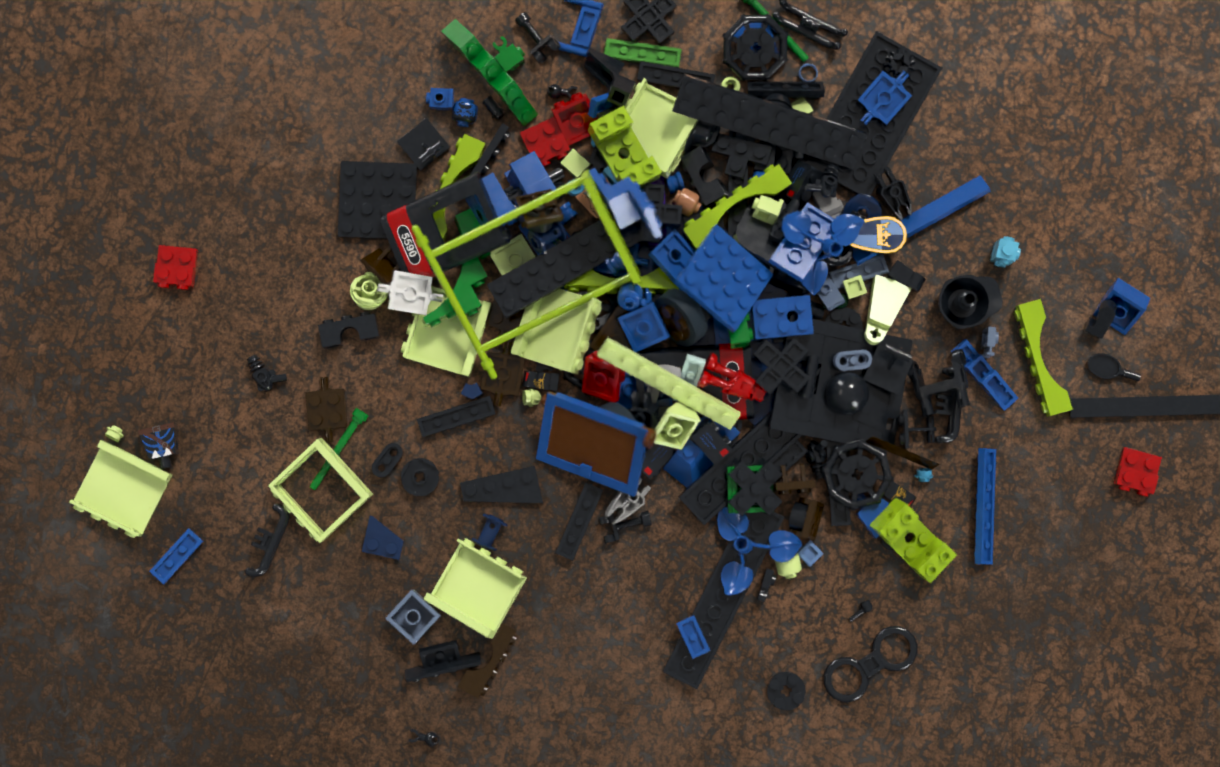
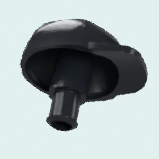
M972 274L947 280L942 286L938 298V308L943 319L957 329L970 328L984 323L988 317L997 313L1003 304L998 283L994 278L988 276L976 277Z

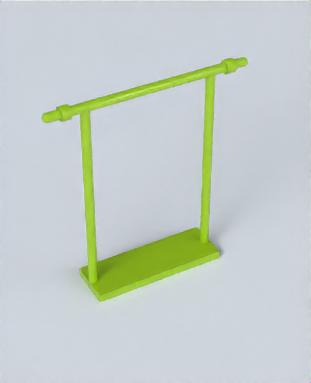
M589 170L582 172V177L433 250L430 249L429 241L426 235L422 234L419 226L414 225L412 227L418 247L422 248L482 361L480 363L481 366L487 371L491 379H496L497 373L493 368L494 364L491 358H488L485 351L591 301L592 297L597 298L630 281H633L634 284L641 281L640 270ZM584 184L628 274L481 345L435 257Z

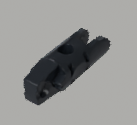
M790 200L786 208L781 211L773 225L769 239L777 243L784 239L782 220L785 215L799 211V200Z

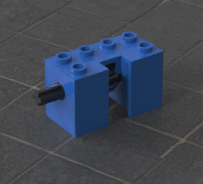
M533 151L509 164L511 167L510 171L504 173L510 184L508 188L502 189L494 173L485 176L482 180L496 214L500 217L517 209L514 197L548 189L553 191L556 189L553 183L565 176L560 167L547 173L537 154ZM474 194L465 198L479 224L482 226L488 223L477 195ZM518 217L502 225L508 224L510 226L518 221Z

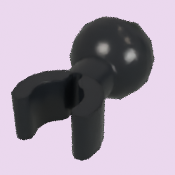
M552 84L548 87L547 94L553 99L567 96L572 100V95L568 92L571 90L576 91L578 87L571 86L569 89H565L557 84Z
M410 729V732H415L419 737L411 738L408 740L409 742L425 741L430 747H434L439 743V735L434 731L424 734L420 733L418 729Z

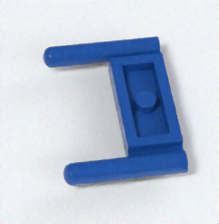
M564 0L583 7L581 8L571 39V45L559 42L561 47L558 50L587 57L604 4L592 0Z

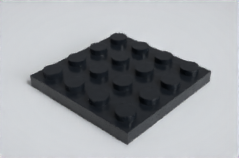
M341 161L338 237L387 239L381 224V216L416 200L417 164Z

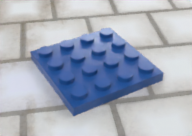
M716 224L706 235L674 283L726 328L734 332L773 276V273Z

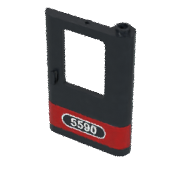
M479 171L381 216L382 227L401 272L432 278L436 276L422 248L418 247L415 241L416 237L412 231L414 225L419 226L422 234L426 235L431 250L445 244L433 217L436 211L475 194L480 201L488 222L498 218ZM500 225L435 258L442 271L445 272L510 243L512 235L507 227L505 228L503 225Z
M730 343L690 347L650 348L636 352V354L656 365L666 364L675 367H682L684 365L687 354L706 359L707 361L712 352L717 355V362L736 372L738 370L743 371L752 377L750 346L731 349ZM703 368V370L726 381L730 380L721 374ZM636 378L637 392L640 395V402L643 403L644 382ZM710 384L703 388L698 387L740 411L741 415L738 420L754 419V400L751 401L726 394L727 392H721L722 388ZM672 405L658 406V424ZM696 411L700 419L703 415Z

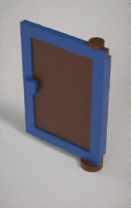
M550 391L547 394L545 393L541 400V404L545 405L536 459L635 497L646 448H652L656 440L657 431L644 427V424L562 393L558 392L556 394Z

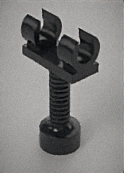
M524 12L515 19V22L519 27H525L535 40L537 46L530 52L539 63H543L547 57L541 50L546 45H549L553 51H556L561 45L553 35H548L542 39L531 25V17L527 12Z
M649 511L641 512L639 518L629 519L612 525L614 534L603 536L605 543L620 540L618 530H621V528L625 529L638 524H642L644 527L651 526L652 522ZM613 514L607 518L605 516L599 518L600 525L612 523L615 520Z

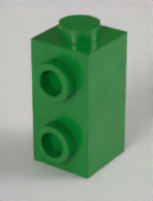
M749 312L736 331L731 332L727 328L731 349L750 346L753 332L752 328H748L747 321H750Z

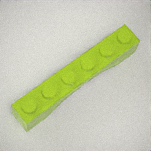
M464 134L463 138L458 139L455 146L457 152L455 156L451 155L448 162L449 170L447 173L444 172L441 177V188L456 182L464 172L477 165L486 148L485 142ZM445 208L436 211L433 217L442 239L445 241L448 230L445 220Z
M773 164L763 170L764 175L761 177L754 176L747 181L749 185L744 188L739 186L731 192L733 196L728 199L723 197L716 202L717 206L712 210L707 208L702 211L699 219L695 221L692 218L684 224L685 228L682 231L693 248L696 250L711 228L736 203L754 196H775L790 186L792 183L779 164L775 167Z
M660 267L642 276L641 281L636 283L641 286L643 293L648 288L652 296H655L656 293L664 294L672 288L679 289ZM591 270L568 283L564 288L573 293H578L579 290L589 293L616 279L600 275ZM621 286L607 292V294H617Z
M1041 299L1016 306L1014 315L1016 321H1019L1021 325L1019 333L1021 339H1025L1027 346L1024 348L1025 354L1031 360L1030 371L1037 381L1035 388L1037 394L1041 395L1042 398L1040 405L1043 414L1046 413V416L1049 417L1073 410L1068 392L1054 381L1042 360L1040 335L1046 315Z

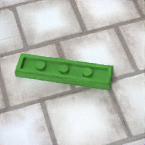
M606 38L604 54L620 61L634 63L643 61L679 68L682 49Z

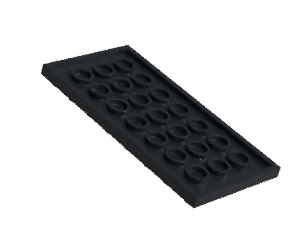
M876 31L826 118L827 120L867 133L854 169L808 155L807 161L803 162L823 173L827 165L833 164L838 168V184L856 194L871 196L877 185L873 174L878 172L882 176L884 173V168L889 164L940 74L942 67ZM898 48L906 49L913 55L915 61L914 71L902 83L904 89L912 95L911 98L887 125L875 117L865 125L864 122L867 118L863 122L860 119L868 111L858 99L882 71L887 73L884 66L886 56ZM902 57L899 61L895 60V63H897V71L901 66L905 67V64H903L904 57Z

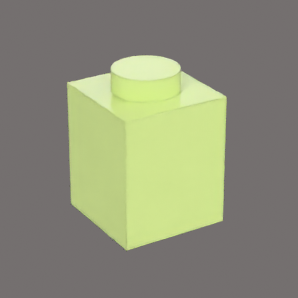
M574 149L560 162L561 166L576 179L582 177V172L590 168V163Z

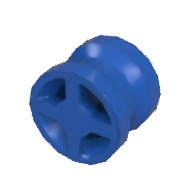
M680 172L669 176L668 179L665 178L670 194L685 188Z
M570 202L560 207L563 213V220H561L563 225L569 223L578 215L577 211L571 208Z
M618 252L614 253L612 258L605 259L607 266L614 276L620 270L626 269Z

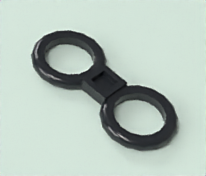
M889 626L883 628L875 636L872 643V652L859 660L853 657H840L833 660L827 666L824 673V686L827 693L833 699L840 702H853L860 699L866 693L869 686V677L884 668L889 671L907 669L915 661L918 654V644L915 636L904 627ZM892 633L903 635L910 645L908 657L898 664L887 662L880 652L882 640ZM844 664L856 667L861 675L859 688L849 695L838 693L833 688L831 682L834 670Z

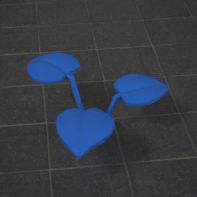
M795 211L785 215L782 220V232L789 242L800 244L805 236L820 242L822 251L826 253L817 258L801 282L810 294L816 295L828 275L827 264L819 260L838 256L842 253L843 246L852 244L865 222L862 218L852 214L838 215L833 219L830 226L834 233L832 239L822 240L807 233L812 225L811 218L807 213Z
M724 507L718 512V529L720 535L725 540H735L734 547L739 551L738 555L741 560V565L738 562H729L722 569L721 581L725 594H739L745 591L752 583L753 571L749 567H744L743 554L749 553L753 547L770 549V555L777 562H787L801 548V540L791 532L779 530L769 536L770 545L752 542L741 535V533L747 531L749 526L747 515L744 514L742 516L739 513H728V508Z

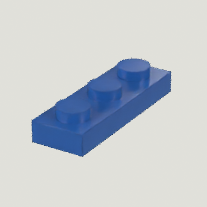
M188 528L149 572L162 584H165L204 541Z

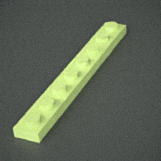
M610 338L606 339L597 353V356L729 430H731L741 415L740 411Z

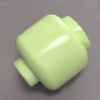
M798 553L787 562H777L775 560L777 573L780 576H785L786 579L795 578L802 569Z

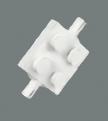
M394 270L390 285L378 283V287L381 288H377V291L388 293L389 302L387 309L427 315L430 301L442 302L443 300L440 299L443 298V294L432 293V277Z

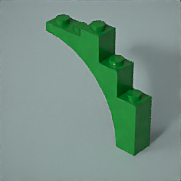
M454 19L441 31L450 44L460 52L496 92L521 125L525 127L538 115L514 79L501 68L495 58L482 47L477 38L459 21Z
M471 208L456 215L454 218L460 236L481 226ZM490 252L463 263L459 279L453 289L458 302L468 317L479 312L478 309L481 307L472 287L478 288L484 285V281L488 277L478 258L483 260L491 255ZM447 298L437 309L424 316L422 322L425 327L430 325L432 328L440 324L441 319L445 317L450 319L457 314Z

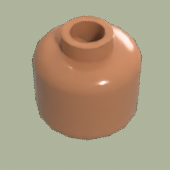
M683 188L681 191L678 190L672 201L674 205H682V214L687 217L691 216L693 212L697 214L701 206L699 195L687 188Z

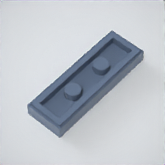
M882 254L860 265L855 263L831 271L828 274L839 290L844 288L842 283L844 280L861 275L863 281L874 278L875 275L880 276L889 273Z

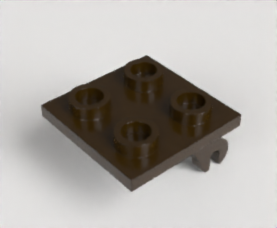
M390 245L384 252L378 248L361 259L365 268L378 277L379 281L385 285H390L392 282L394 270L401 271L399 265L396 266L387 258L392 251Z

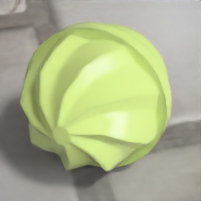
M532 388L523 390V404L529 407L539 404L541 400L539 391Z

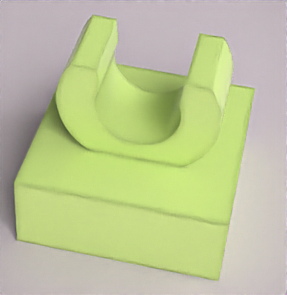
M861 275L842 281L848 300L867 294Z

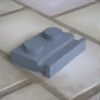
M987 327L982 330L981 349H984V353L981 355L984 358H990L995 354V352H992V348L995 347V344H998L999 333L996 332V327Z

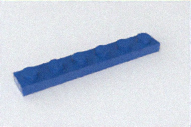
M978 448L975 564L993 565L996 449Z

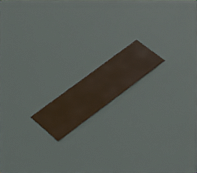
M874 436L865 441L930 469L940 465Z

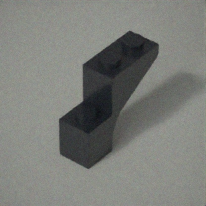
M590 48L584 67L608 89V102L625 107L636 84L635 81L621 76L625 63Z

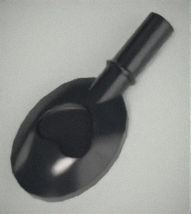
M1097 353L1088 359L1089 370L1100 378L1111 379L1120 375L1138 382L1141 378V374L1121 368L1120 362L1109 354Z

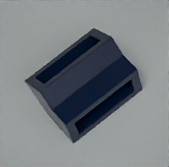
M466 383L461 392V395L471 400L484 395L477 383L473 385Z

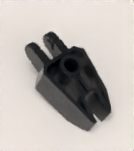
M887 166L884 168L885 175L889 180L887 183H884L882 176L878 172L873 174L879 186L875 194L895 218L903 220L899 210L900 206L906 215L910 216L912 214L909 195L904 181L896 179L891 169Z
M633 392L632 408L629 412L637 422L644 424V427L655 430L658 425L659 407L652 403L650 392H644L643 403L640 402L639 392Z

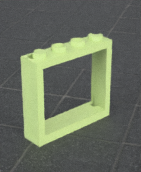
M323 438L317 439L268 485L273 496L276 499L279 498L284 503L283 507L285 510L293 513L297 517V523L302 527H306L309 530L310 537L319 542L326 540L373 495L368 487ZM317 450L361 497L324 532L281 486Z

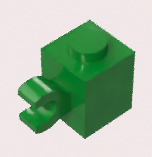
M502 36L500 37L503 41L502 46H497L495 42L493 43L494 49L499 52L495 56V60L507 74H510L525 62L523 57L525 53L519 46L515 47L513 43L507 47V40Z

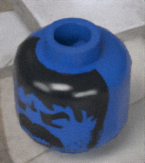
M460 98L453 105L452 120L457 122V126L468 127L469 124H474L476 122L478 106L474 104L473 100Z

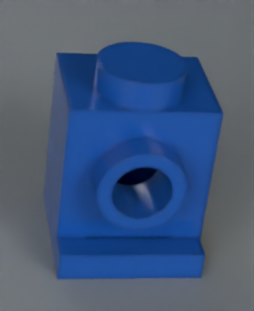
M431 88L430 93L427 92L426 104H430L431 110L453 111L454 89ZM438 95L443 96V99L441 101L436 100V97Z

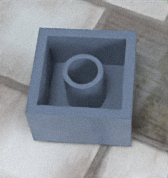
M412 589L385 619L412 644H416L440 618L441 614L425 601L418 592Z

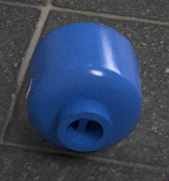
M633 282L622 285L618 291L619 306L627 311H634L641 306L640 301L643 299L641 286Z

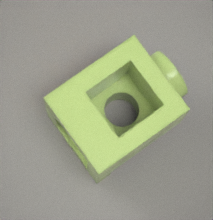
M763 195L760 198L755 197L751 207L754 209L752 217L773 225L779 216L784 200L780 199L778 202L771 197Z

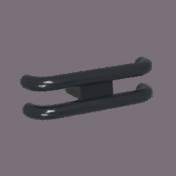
M779 0V4L783 9L802 19L798 25L782 17L778 11H775L772 17L776 22L829 49L838 50L841 48L840 42H832L816 34L820 27L832 34L844 37L848 34L847 29L835 27L791 5L787 0Z
M944 367L942 369L944 375H949L951 379L955 378L953 367ZM953 390L951 391V396L936 394V398L943 399V402H935V406L942 407V410L936 409L934 413L949 415L947 433L942 436H936L935 441L937 443H950L959 434L962 408H958L956 394Z
M274 504L272 506V509L280 515L274 533L260 527L257 529L258 532L264 535L262 537L255 534L254 538L261 542L259 544L252 541L251 545L266 552L257 569H245L247 576H262L271 565L290 518L289 512L281 504Z

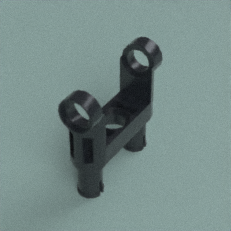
M962 349L952 352L953 359H951L955 378L925 385L922 370L919 369L917 362L913 361L908 377L912 379L915 397L920 401L922 417L935 414L931 402L932 395L952 390L955 391L958 408L970 406L967 394L969 385L964 367L966 365V357Z

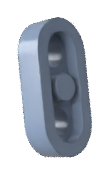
M867 350L838 352L833 358L834 367L840 371L866 369L872 363V356ZM859 356L863 357L861 363L858 361ZM841 358L845 360L843 365L840 364Z

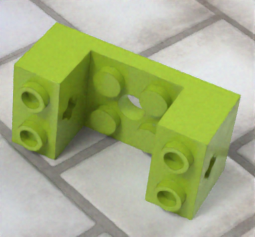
M622 106L590 123L588 132L616 181L619 182L630 177L633 183L637 182L640 188H643L646 183L650 184L658 180L662 171L653 156L648 158L631 128L633 121L626 108ZM619 150H627L629 157L626 159L620 158L618 155Z
M895 498L869 526L920 577L931 583L957 555L945 542L935 537L918 519L919 516L906 503ZM908 533H912L913 539L910 542H905V536Z

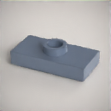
M827 275L817 295L827 310L831 311L845 303V300Z

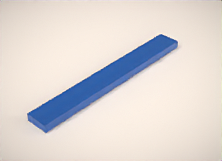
M978 176L913 212L910 216L904 217L903 220H899L906 229V239L990 193V187L981 176ZM853 248L852 258L857 265H860L880 253Z

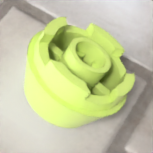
M365 272L364 275L355 278L350 286V295L354 302L361 309L368 311L377 309L388 296L386 292L377 291V288H381L378 287V283H382L372 272Z

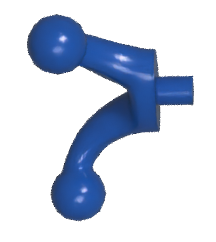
M648 288L645 289L644 293L646 299L640 301L641 306H646L652 302V293L649 292Z

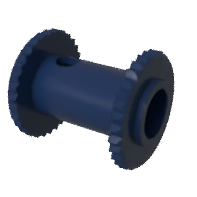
M556 221L553 222L552 228L544 233H535L529 230L528 238L532 247L538 253L543 254L546 251L545 245L556 239L563 242L567 239V234L562 223Z
M484 513L483 516L488 519L478 540L472 538V541L485 549L496 551L497 549L492 546L501 525L507 527L508 524L500 518ZM492 523L495 524V528H494V529H491V527H490V525H491Z

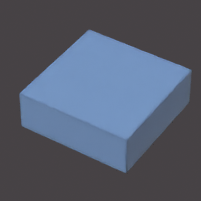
M811 540L797 552L799 557L809 567L824 554Z

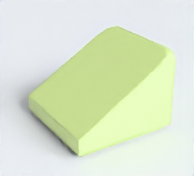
M804 97L791 103L793 109L808 114L813 113L812 107Z

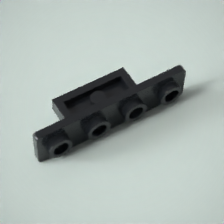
M457 640L420 648L419 654L422 666L406 669L405 680L406 682H417L427 677H437L448 672L455 673L461 669L475 668L481 665L480 652L461 656Z

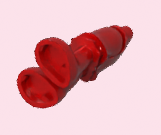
M711 352L704 369L721 374L730 380H723L703 370L697 383L698 387L703 388L710 384L722 388L721 392H727L726 394L762 402L766 391L755 383L756 380L743 371L738 370L736 372L717 362V355Z

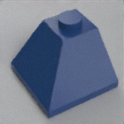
M688 439L683 449H678L663 469L687 488L713 462L695 443Z

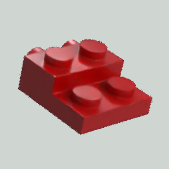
M581 92L572 95V100L564 102V100L556 102L553 105L554 108L551 109L568 146L591 136L588 132L589 125L597 120V117L592 118L588 115L590 100L586 94Z
M554 117L520 132L529 154L535 151L543 167L550 165V161L556 158L558 160L564 159L568 155L567 153L570 152V148Z
M159 245L153 282L161 288H169V285H175L177 289L188 290V287H194L198 249Z
M594 351L585 357L582 392L610 402L619 401L620 385L625 381V371L597 356L598 351Z
M1123 447L1114 484L1119 485L1118 489L1130 492V489L1136 490L1137 494L1148 497L1149 494H1154L1162 457Z

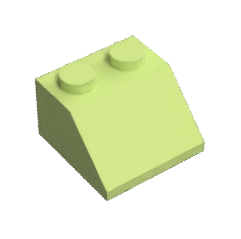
M676 402L672 405L655 429L657 436L654 443L682 450L700 422L696 411L683 403Z

